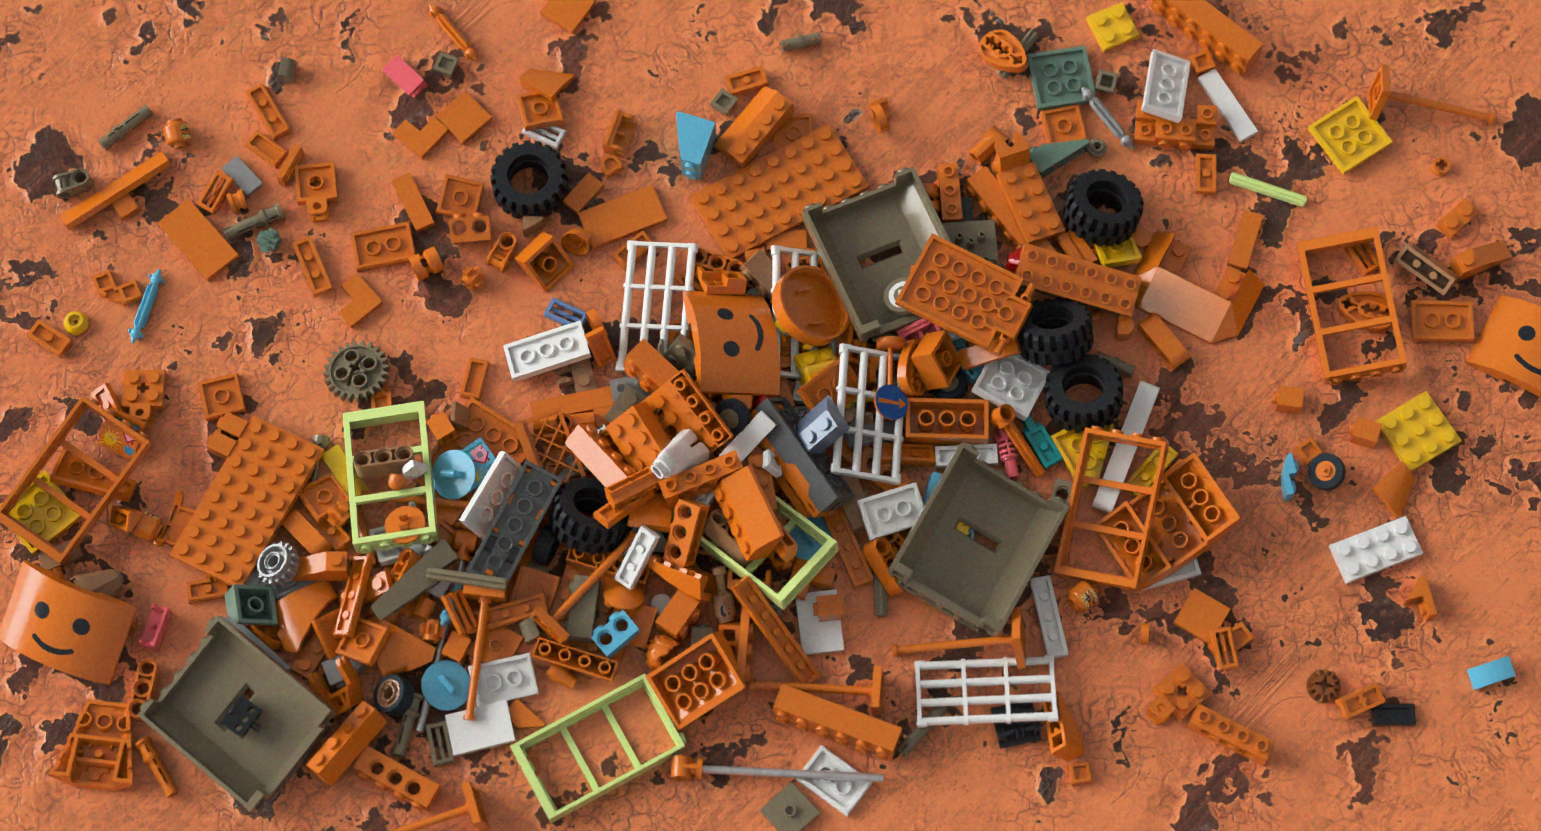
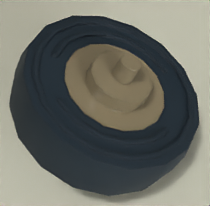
M958 371L949 387L932 389L935 398L962 399L968 392V382L965 375Z
M724 399L715 408V411L733 435H738L750 423L749 410L738 399Z

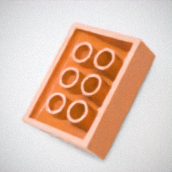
M721 630L709 634L645 676L677 731L746 688L732 648Z

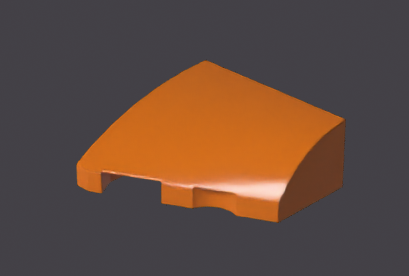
M528 69L519 78L521 86L531 92H538L552 101L561 89L564 91L569 86L575 76L568 73Z
M697 266L698 279L706 294L745 295L747 279L741 272L717 268L714 271H705L703 266Z
M1402 461L1372 488V491L1386 504L1385 508L1396 519L1402 517L1415 478Z

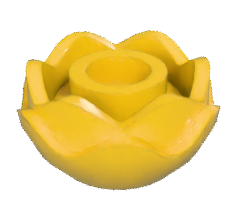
M72 311L64 319L66 332L73 335H80L89 327L88 316L81 311Z

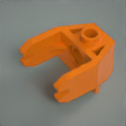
M345 655L336 659V665L346 686L335 693H331L323 676L318 671L308 675L313 691L337 711L335 716L362 702L360 678L351 661Z

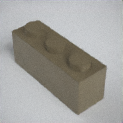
M574 575V581H570L569 593L573 595L590 576ZM600 578L566 613L569 614L568 621H564L563 629L570 634L567 641L593 642L591 637L594 635L592 632L595 628L601 585Z

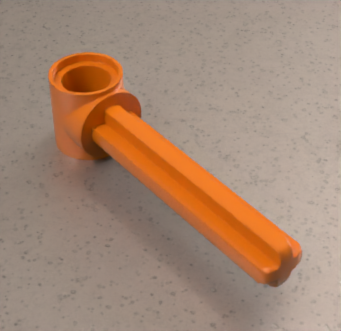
M1003 404L989 413L990 423L994 427L1005 430L1035 477L1042 476L1045 473V469L1013 422L1015 420L1014 408L1009 404Z

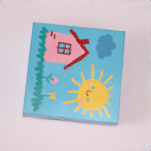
M481 437L460 450L471 457L476 469L475 482L469 494L478 489L496 459Z

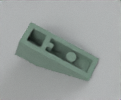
M1088 139L1048 143L1039 147L1035 146L1030 149V163H1035L1043 179L1088 151L1087 148L1090 142Z

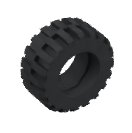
M525 140L524 144L519 145L516 142L512 144V148L506 147L502 150L503 155L496 157V164H493L491 168V185L496 202L507 214L512 212V216L516 219H519L520 216H542L545 214L547 217L550 216L553 209L558 210L561 207L560 201L563 202L568 191V175L564 160L561 159L560 154L556 150L552 151L550 145L545 144V146H542L540 141L530 143V140ZM525 168H538L548 175L547 184L541 190L534 193H521L511 186V180L516 173Z
M1094 169L1088 171L1087 174L1086 172L1080 174L1078 178L1073 180L1064 202L1063 217L1065 222L1068 223L1069 229L1075 231V235L1078 238L1082 237L1085 239V242L1089 244L1091 242L1096 243V246H1102L1103 244L1106 247L1114 246V243L1116 245L1124 243L1135 233L1143 213L1144 201L1139 189L1135 188V184L1131 180L1128 181L1127 177L1123 174L1118 175L1116 171L1112 170L1108 172L1106 169H1099L1098 171ZM1100 202L1107 204L1117 213L1101 212L1090 203Z
M1047 298L1043 301L1033 302V308L1017 336L1021 350L1020 355L1026 361L1030 360L1032 364H1040L1041 366L1052 365L1053 367L1060 364L1068 365L1070 362H1076L1081 357L1086 356L1094 343L1092 315L1089 310L1080 302H1073L1071 299Z
M1092 354V356L1086 355L1076 362H1070L1068 365L1052 366L1050 372L1047 373L1045 406L1048 409L1050 418H1054V422L1058 426L1063 425V429L1067 431L1072 429L1075 430V433L1081 434L1085 427L1099 426L1104 428V425L1110 426L1114 422V418L1119 416L1123 405L1122 377L1117 372L1116 366L1114 364L1109 365V360L1106 358L1100 359L1099 355ZM1091 384L1099 388L1103 394L1092 402L1080 403L1071 400L1065 393L1074 385Z
M587 477L574 478L561 485V488L556 492L549 513V525L552 527L551 530L554 535L558 536V540L561 543L564 542L568 548H574L579 553L587 552L588 555H595L596 553H599V555L605 554L607 550L610 552L616 549L623 542L629 527L627 526L629 515L607 529L596 519L589 518L580 513L587 512L593 514L608 503L604 490L606 487L595 477L591 479Z

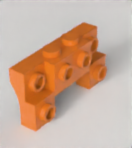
M1137 100L1133 144L1153 145L1164 149L1177 147L1180 150L1214 149L1217 106L1197 104L1196 119L1182 118L1179 123L1141 111L1143 100Z

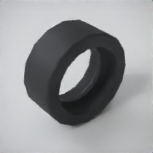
M548 524L542 528L531 556L533 561L545 566L551 563L560 544L558 536L554 535L551 530L552 527Z

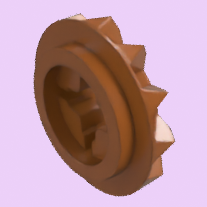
M1327 669L1315 671L1307 680L1309 695L1321 703L1333 701L1341 690L1340 680L1335 673ZM1324 678H1326V684L1330 685V688H1326L1324 694H1322V687L1318 686V683L1321 684Z

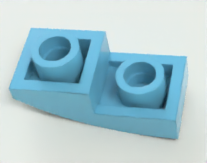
M1292 453L1287 454L1282 467L1281 490L1283 501L1292 500L1294 492H1296L1295 482L1291 479L1295 478L1299 467L1297 460L1293 459Z
M1509 656L1467 670L1474 690L1516 676Z

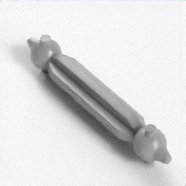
M1082 87L1083 99L1089 101L1091 108L1115 137L1121 139V145L1132 150L1134 148L1132 137L1126 135L1124 128L1104 104L1094 97V91Z

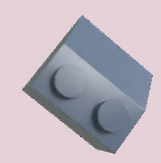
M830 396L825 397L798 422V436L806 450L818 454L824 452L850 429Z

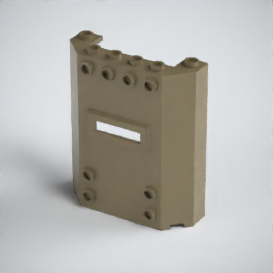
M914 167L900 169L895 173L894 183L883 184L873 191H864L858 197L846 198L837 205H828L822 209L823 205L820 202L809 204L802 209L803 222L861 342H866L869 339L876 342L877 338L883 336L898 335L896 331L921 319V317L913 313L909 315L894 314L886 307L883 298L888 284L895 279L909 277L911 265L916 264L932 233L951 242ZM900 246L902 253L863 267L860 260Z
M962 442L956 449L887 573L899 579L897 584L902 589L969 629L977 632L984 629L988 631L989 635L996 637L1002 631L1070 506L1060 497L1051 496L1046 501L1038 492L1029 491L1021 482L1009 479L1004 472L989 467L986 461L976 459L980 452L976 451L973 445ZM959 522L997 543L995 551L957 530Z
M217 615L207 623V628L204 632L208 635L200 642L199 649L187 658L188 663L183 669H179L174 674V680L170 685L162 689L158 700L150 699L142 704L140 707L141 711L137 716L250 812H258L262 809V804L266 799L271 801L280 793L330 730L331 724L329 720L335 717L337 711L226 618ZM249 687L255 692L249 701L263 711L256 720V723L261 728L258 732L250 729L245 737L241 739L227 728L223 729L220 722L239 696L244 694ZM251 709L249 713H253L255 709ZM248 718L243 719V722L248 721ZM238 726L236 730L240 731L242 726Z

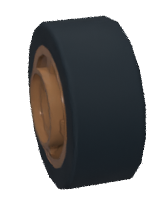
M395 674L386 675L376 685L373 697L375 707L385 714L394 717L401 716L407 712L413 702L414 688L412 683L406 678Z

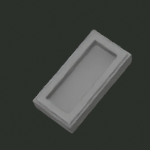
M238 156L222 167L223 172L235 180L234 183L239 189H242V192L248 198L264 186Z

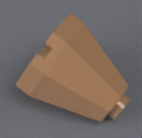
M113 569L75 575L69 581L95 593L101 592L114 598L123 589L122 583L124 579L119 571L115 572Z

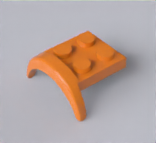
M177 490L169 517L153 545L163 547L166 544L174 547L194 514V509L183 506V491Z

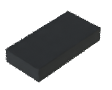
M1380 704L1371 708L1372 727L1416 725L1415 704Z

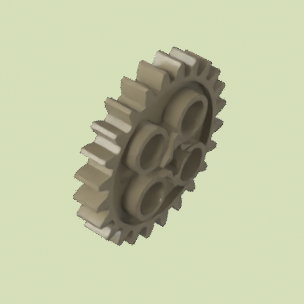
M354 340L352 346L346 342V348L343 349L341 346H338L339 352L332 351L334 357H327L329 364L324 365L326 371L323 372L326 378L325 383L329 391L333 392L335 397L340 396L342 401L348 398L349 403H352L353 399L356 398L357 402L360 403L363 397L368 401V395L375 398L374 392H382L380 385L386 386L385 379L390 378L388 374L390 367L387 365L389 361L384 351H381L379 346L374 347L372 342L367 346L364 340H362L360 345Z

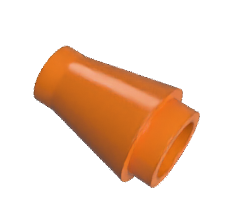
M552 664L546 673L550 680L565 685L570 689L573 688L578 680L567 668Z

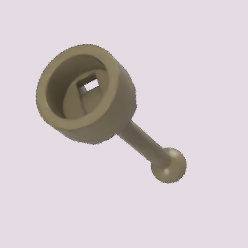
M324 435L313 436V444L322 447L324 450L328 447L330 437ZM319 462L314 469L310 482L318 479Z

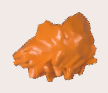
M659 633L654 636V639H650V643L645 646L648 649L645 653L647 656L645 665L649 666V673L676 657L675 653L681 647L680 643L666 636V634L660 635Z

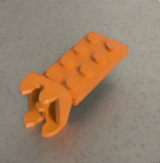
M1014 132L1012 137L1014 145L1009 147L1003 139L998 137L995 141L996 154L993 153L990 157V167L1000 184L1025 242L1031 245L1064 234L1065 228L1035 163H1030V148L1025 138L1020 133Z
M729 569L727 590L732 592L731 588L740 580H734L735 573ZM766 570L765 581L761 582L770 589L772 586L771 570ZM733 593L734 600L740 602V601L738 600V598L735 596V594ZM742 605L737 664L747 688V682H750L752 678V669L749 661H753L754 649H752L751 641H755L754 623H752L753 619Z

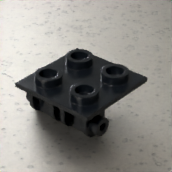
M1033 703L1010 704L1011 714L1035 713ZM1006 705L990 708L992 714H1006ZM1037 721L1011 722V724H1007V722L994 723L1000 749L1042 740L1040 725Z

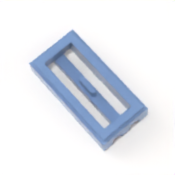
M553 297L544 313V317L563 326L572 322L550 313V311L574 322L581 320L583 326L587 319L585 311ZM553 305H557L563 309L581 316L582 318L579 319L573 315H570L569 313L561 311L553 307Z

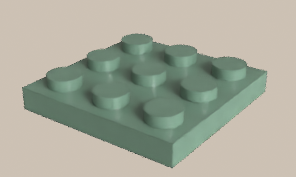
M1086 45L1027 54L1037 111L1076 104H1088L1089 101L1083 99L1082 87L1093 90L1094 97H1096Z

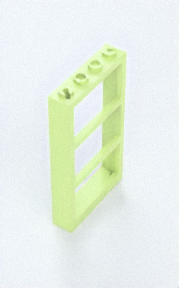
M424 401L342 413L352 541L356 553L367 554L376 550L387 551L395 547H411L415 544H431L434 541H439L429 427L425 422L428 420V413ZM419 419L422 445L411 448L414 455H423V463L427 465L428 471L424 473L425 486L356 496L351 429ZM426 494L429 527L359 538L357 505ZM421 535L416 541L408 544H398L392 541L393 539Z
M775 495L777 511L789 520L784 526L787 532L790 533L797 526L822 545L778 594L752 575L766 558L753 560L744 569L717 548L718 545L713 540L709 542L702 536L699 546L739 577L743 578L749 575L761 593L784 610L839 549L836 540ZM674 508L672 509L671 523L675 515ZM683 528V534L686 535V529Z
M645 674L510 746L550 823L559 820L666 762L672 756L686 751L684 744L687 741L683 733H678L675 729V725L652 689ZM643 687L676 747L641 765L612 714L609 705ZM602 709L635 769L599 788L567 728ZM561 732L593 791L557 810L539 775L536 777L532 762L530 760L528 762L526 759L528 755L525 750Z

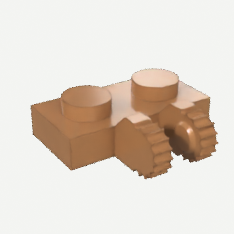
M590 358L572 363L570 366L566 365L555 369L556 375L572 373L573 376L558 380L557 384L560 387L575 385L576 393L596 389Z

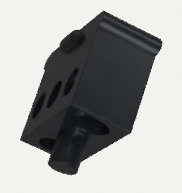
M242 694L222 719L220 725L223 729L227 728L243 739L250 729L256 732L259 731L261 726L256 723V720L263 711ZM251 709H255L253 713H249ZM248 718V721L243 722V719ZM238 726H242L240 731L236 730Z

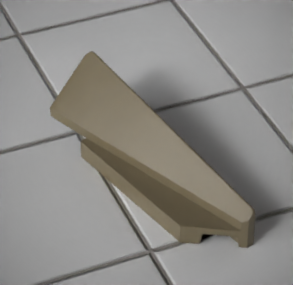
M441 539L371 605V609L380 621L387 616L395 614L442 582L427 579L426 572L430 567L446 569L456 562L458 556L447 541Z

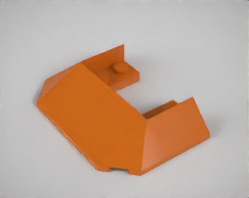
M1155 232L1142 256L1141 262L1138 263L1133 275L1143 277L1135 302L1137 308L1150 315L1155 313L1162 321L1209 344L1217 343L1226 338L1238 337L1265 284L1250 269L1245 274L1228 266L1214 293L1178 276L1192 247L1175 240L1176 233Z

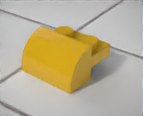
M830 346L794 356L793 361L801 374V385H804L837 359Z

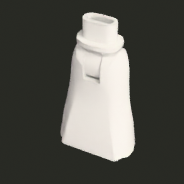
M683 429L659 453L651 466V470L659 479L668 478L707 462L710 451L701 442L691 448L698 440L697 436L691 429Z

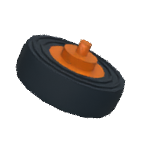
M1325 453L1318 455L1311 461L1308 468V476L1311 483L1318 489L1325 491L1334 490L1339 487L1346 475L1345 465L1334 454Z

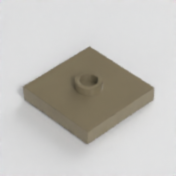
M792 782L760 809V812L777 831H802L820 815V812Z

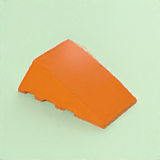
M652 552L646 564L649 568L681 591L701 601L713 602L712 596L718 592L716 575L693 566L682 567L664 560V556ZM725 578L726 588H727V580H728L727 578Z
M88 699L75 723L74 730L67 738L65 747L57 757L56 764L51 768L49 776L73 787L118 791L133 786L129 704Z

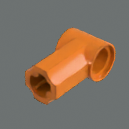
M996 126L991 127L984 134L983 139L969 151V155L976 164L982 165L996 152L995 141L998 137L1008 144L1009 138Z

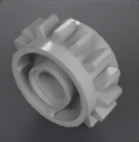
M282 541L279 544L273 543L260 554L257 562V572L260 573L258 577L268 586L277 587V585L283 586L294 578L299 568L300 557L297 556L298 551L290 544H285Z

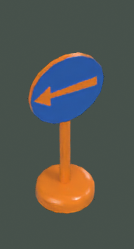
M883 336L876 340L877 349L888 352V385H884L876 391L874 403L878 413L888 420L902 418L907 412L908 407L904 392L893 385V352L902 350L905 345L904 339L898 336Z

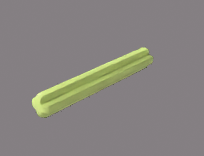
M1232 172L1229 179L1230 184L1300 207H1304L1307 200L1305 195Z

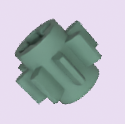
M269 227L268 231L262 230L259 233L256 243L259 244L260 251L269 254L270 251L276 252L282 238L279 237L280 234H278L277 230Z

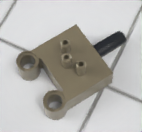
M970 197L961 198L962 222L942 223L951 243L1002 267L998 261L995 220L974 221L972 199Z

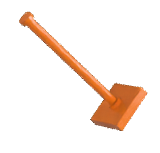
M1381 64L1368 91L1369 119L1377 121L1387 99L1488 121V124H1493L1496 118V113L1494 112L1489 114L1391 91L1389 65Z
M631 530L628 533L629 536L553 616L549 615L541 606L535 608L528 615L555 642L562 643L570 636L559 625V620L631 546L637 535L634 531Z
M464 585L463 595L465 598L481 603L466 715H463V720L476 721L474 713L489 604L509 602V595L506 590Z
M1013 609L1012 633L1010 635L901 646L892 644L893 656L896 657L898 654L1011 644L1014 648L1017 668H1026V635L1021 610Z
M882 666L873 667V681L869 687L756 681L755 678H751L750 691H755V689L780 690L781 685L784 684L803 692L868 695L871 698L873 717L881 718L884 687Z
M468 781L461 784L466 799L464 806L390 831H417L465 814L471 816L473 825L479 830L484 831L490 828L479 790Z

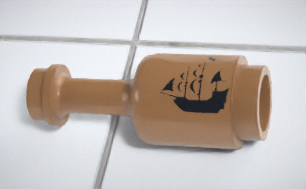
M725 566L713 567L712 575H716L718 592L712 596L715 617L718 618L719 623L734 621V615H736L734 596L731 591L726 590L724 578L727 570H725Z

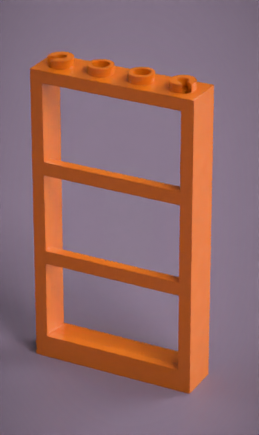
M1378 226L1297 242V251L1325 384L1338 385L1346 380L1354 382L1363 379L1362 377L1371 376L1376 378L1382 376L1383 373L1391 372L1392 374H1397L1407 369L1405 351ZM1374 242L1381 274L1312 287L1306 259L1307 254ZM1383 281L1390 316L1321 329L1314 294ZM1392 323L1399 358L1334 371L1329 370L1323 336Z
M83 395L0 506V523L62 566L67 563L153 446L148 441L150 439L148 435L142 431L137 433L132 430V424L124 419L122 421L116 419L117 414L108 408L105 410L100 408V403L91 396L88 399ZM87 408L141 444V447L119 477L64 440ZM60 445L114 482L91 514L37 477ZM32 482L86 519L64 551H61L9 515Z
M1099 426L1085 427L1069 500L1070 507L1066 514L1054 573L1060 577L1139 592L1169 445L1160 437L1153 436L1152 439L1144 438V435L1132 433L1130 436L1125 435L1121 430L1112 429L1111 432L1103 431L1104 428ZM1093 439L1159 450L1160 456L1153 488L1085 476ZM1083 483L1151 495L1144 532L1139 533L1075 521ZM1074 528L1142 540L1134 578L1066 566Z

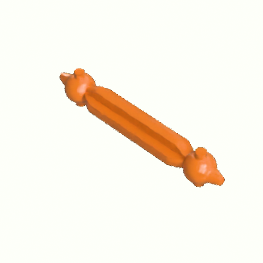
M429 4V16L436 18L437 23L455 44L465 52V58L467 57L477 62L478 50L470 47V43L447 16L441 13L443 11L442 8Z

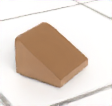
M523 216V236H529L544 228L543 217Z
M453 402L451 406V424L454 428H468L470 410L458 402Z

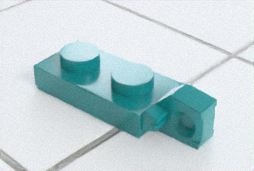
M1029 414L1025 421H1021L1025 427L1022 432L1041 465L1047 470L1062 462L1063 457L1043 424L1041 425L1039 422L1034 423Z

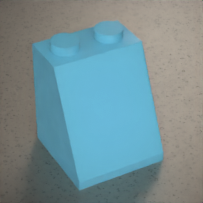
M677 111L676 120L682 175L691 180H702L716 141V123Z

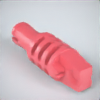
M997 427V436L994 438L1000 462L1005 465L1007 477L1011 480H1017L1020 478L1016 463L1018 460L1016 447L1005 430Z

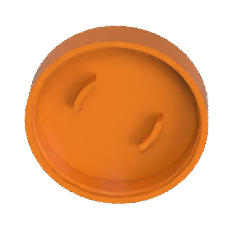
M810 265L797 266L779 279L773 289L772 305L777 320L790 336L801 343L810 346L827 345L839 337L850 323V318L828 272L821 268Z

